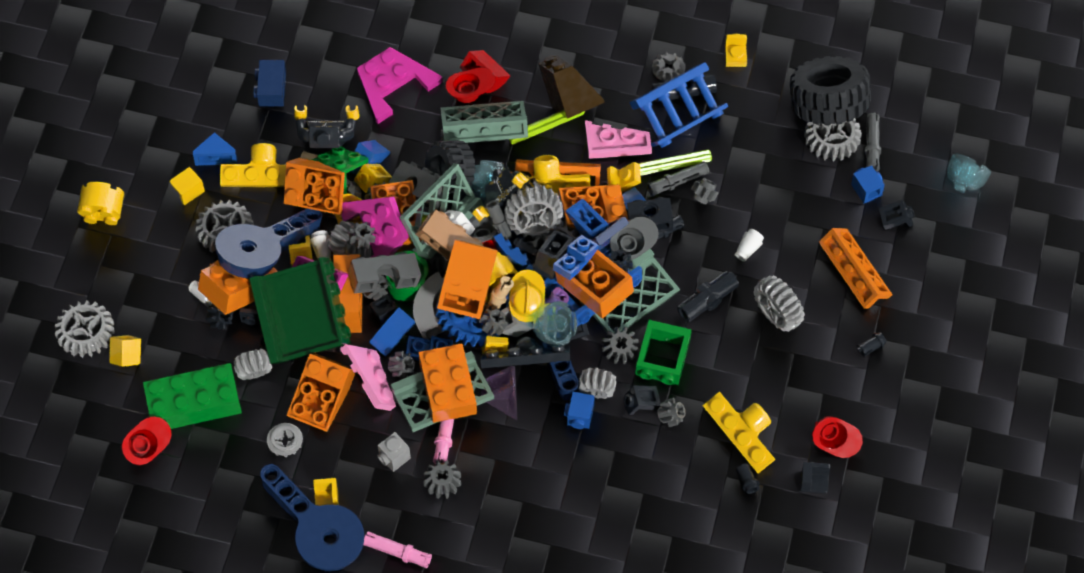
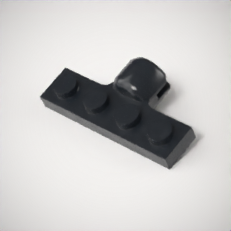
M525 336L517 340L514 348H510L506 352H498V350L485 351L481 355L480 361L481 368L570 361L571 354L570 346L554 344L551 348H542L534 338Z

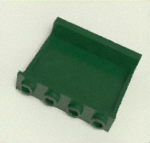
M320 257L319 260L265 276L249 278L270 364H278L307 356L310 353L314 354L350 344L351 332L345 323L344 316L346 312L343 304L340 303V288L338 283L335 282V267L330 258Z

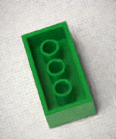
M231 363L143 382L149 416L162 418L171 429L242 413Z

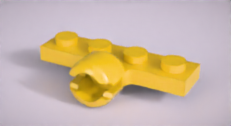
M267 143L254 144L251 147V161L249 164H221L220 186L285 187L286 165L276 163L277 150L274 145Z
M553 155L538 156L534 160V176L530 177V179L535 178L542 186L544 185L546 189L551 188L557 195H559V188L591 186L590 174L561 175L559 172V160Z
M718 392L702 405L758 474L775 461V458L758 438L759 433L771 424L770 417L759 404L753 403L745 411L738 413L725 397Z

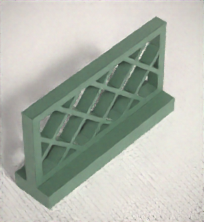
M524 101L441 108L444 141L460 140L470 143L528 138Z
M454 163L399 217L415 246L413 252L417 253L421 258L431 259L437 253L431 246L426 245L423 240L420 242L419 237L415 235L421 226L422 215H429L433 212L436 201H441L440 211L445 213L447 202L452 203L451 210L462 212L468 220L473 217L472 212L477 207L484 205L481 198H476L459 164ZM455 173L457 176L456 184L450 185L451 177ZM444 186L442 199L437 198L438 189ZM450 187L455 188L453 200H448ZM463 189L467 196L459 201L460 191ZM429 199V211L423 212L424 203ZM414 213H417L415 226H412L409 218Z
M651 249L638 258L631 260L633 261V268L629 269L630 271L638 266L642 268L640 289L633 288V293L639 294V302H626L625 299L619 304L623 306L622 315L608 314L605 316V320L597 314L593 315L606 333L608 331L614 333L608 325L609 318L621 320L619 330L622 332L624 327L629 328L680 291L678 286L653 257L654 253ZM652 265L657 270V278L645 276V269ZM644 280L656 282L655 292L643 290ZM659 283L668 284L672 291L667 294L658 292ZM642 294L654 296V303L652 305L641 304ZM625 306L638 308L637 315L635 317L624 316Z
M473 352L465 353L469 373L475 371L477 375L474 381L471 380L473 390L477 387L484 389L487 393L480 397L475 396L478 406L494 399V394L478 367ZM421 372L391 384L393 398L398 403L412 432L435 424L432 421L430 408L428 411L417 408L421 400L428 402L427 396L423 395L426 390ZM409 397L416 398L413 406L404 404L402 400ZM415 413L425 415L424 420L414 424L412 418Z

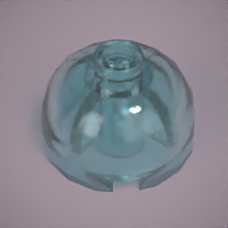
M953 154L947 167V175L954 184L953 188L962 193H965L966 190L976 191L983 187L990 177L991 171L983 164L980 168L975 164L976 161L961 154Z
M480 161V165H475V173L473 174L475 178L474 181H471V189L485 198L484 188L493 179L492 172L496 169L504 170V164L496 161Z
M562 301L546 303L534 315V332L545 344H568L570 338L575 336L577 318L575 312L567 307L570 306Z

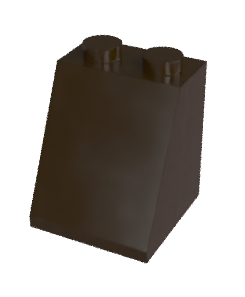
M557 55L548 56L544 61L538 63L552 108L567 119L605 103L604 99L580 73Z

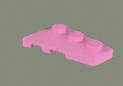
M585 120L589 159L652 154L649 132L630 128L621 130L611 128V125L608 124L599 126Z
M348 344L341 347L340 350L343 355L348 354L353 363L350 365L353 372H357L364 381L362 387L373 406L377 409L388 411L395 408L393 394L388 385L377 350Z

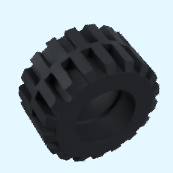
M460 140L436 141L434 144H431L426 153L425 168L434 174L437 173L442 176L454 163L459 164L471 188L472 181L475 178V159L469 145ZM455 173L451 177L450 185L456 184L457 176ZM451 187L449 194H454L455 188Z

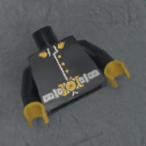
M304 105V110L299 111L297 106H295L294 117L297 120L298 138L301 141L308 142L309 148H340L354 137L356 120L359 118L358 106L356 105V109L350 111L349 105L346 106L347 120L307 121L305 120L307 118V107Z
M508 169L494 170L492 172L493 179L484 188L486 194L484 207L482 205L477 207L472 212L473 216L478 222L484 217H488L489 213L486 209V204L493 200L499 202L503 215H505L504 209L507 206V199H511L512 193L517 194L518 189L525 190L526 184L530 182V177L519 171L511 172Z

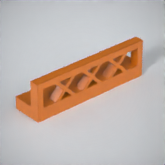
M517 159L515 171L529 172L534 176V160ZM559 162V172L561 175L590 174L596 176L595 186H600L601 164Z
M832 228L819 241L863 308H870L878 299H889L893 295L848 229Z

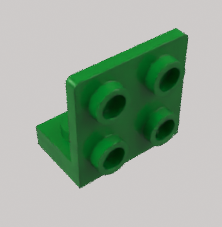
M344 147L332 148V150L319 154L318 157L312 159L345 173L343 194L347 193L346 173L368 163V157L346 150Z

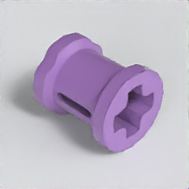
M556 287L551 292V295L545 298L543 311L551 316L556 315L559 311L558 309L569 301L568 294L562 288Z

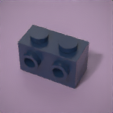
M259 60V68H255V80L258 81V86H254V98H258L259 106H284L285 61Z

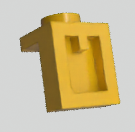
M726 35V67L747 66V35Z
M633 162L620 170L612 166L608 167V185H620L621 192H625L640 184V164Z
M364 164L354 178V181L367 193L368 187L374 186L375 183L383 184L385 182L389 184L392 176L381 164Z
M486 336L485 344L482 347V354L488 350L506 352L508 338Z

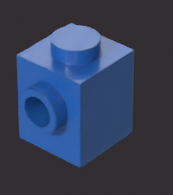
M872 165L867 168H860L853 173L851 185L864 204L882 196L884 190L881 174L878 171L876 172Z
M578 392L572 393L571 402L566 403L564 416L568 417L567 425H571L576 429L590 428L594 409V395Z

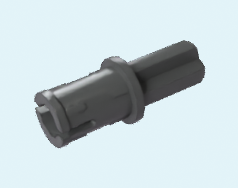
M497 200L488 202L486 209L492 219L491 225L496 228L498 234L502 233L505 240L512 238L511 230L499 206V202Z

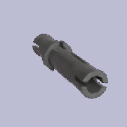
M869 113L866 115L867 145L864 149L867 158L866 168L872 165L877 172L880 170L879 155H881V147L879 146L880 116L879 114L876 115V113Z
M702 161L677 173L666 174L663 178L648 183V191L650 195L655 196L666 190H674L678 185L709 174V167L705 161Z

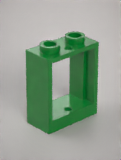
M649 320L636 364V375L646 380H659L667 385H679L692 330ZM650 339L681 345L675 369L644 362Z

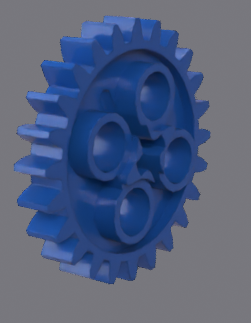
M436 306L435 310L437 312L435 317L439 318L437 323L444 325L442 331H449L448 337L454 335L456 337L455 342H458L460 339L463 340L464 346L470 342L472 347H475L476 343L483 347L486 336L490 335L482 331L480 319L441 310ZM495 333L494 335H492V337H498V336H499V335H497V333Z

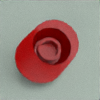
M483 67L455 73L448 78L446 89L451 96L460 102L471 103L479 95L488 92L493 87L495 75L493 71Z
M155 416L142 420L123 439V455L129 462L136 465H143L152 461L169 444L171 439L170 426L165 420Z
M831 416L824 417L819 422H815L812 439L820 449L840 458L851 457L860 450L863 443L862 435L855 426Z

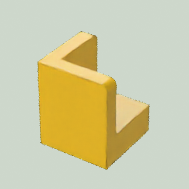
M190 167L170 180V184L180 194L181 202L184 205L205 192L202 180Z
M310 235L305 236L306 243L289 245L291 266H293L297 256H304L313 260Z
M130 335L110 337L111 364L118 366L140 364V338Z
M336 478L313 480L315 505H339Z

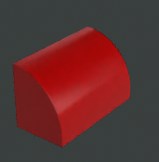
M484 50L469 51L459 67L463 71L481 67L493 71L495 83L486 93L496 91L510 78V75Z

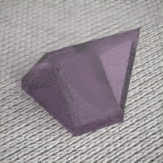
M510 366L485 379L494 394V399L486 403L517 420L515 367ZM481 389L482 396L487 394L484 389Z

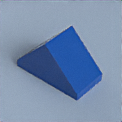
M215 132L193 151L195 166L237 164L238 162L235 149Z
M376 140L359 142L354 151L368 157V163L366 164H380L390 155V151ZM362 166L350 172L356 176Z
M581 199L566 210L567 215L579 234L586 238H593L609 227V224L584 199Z

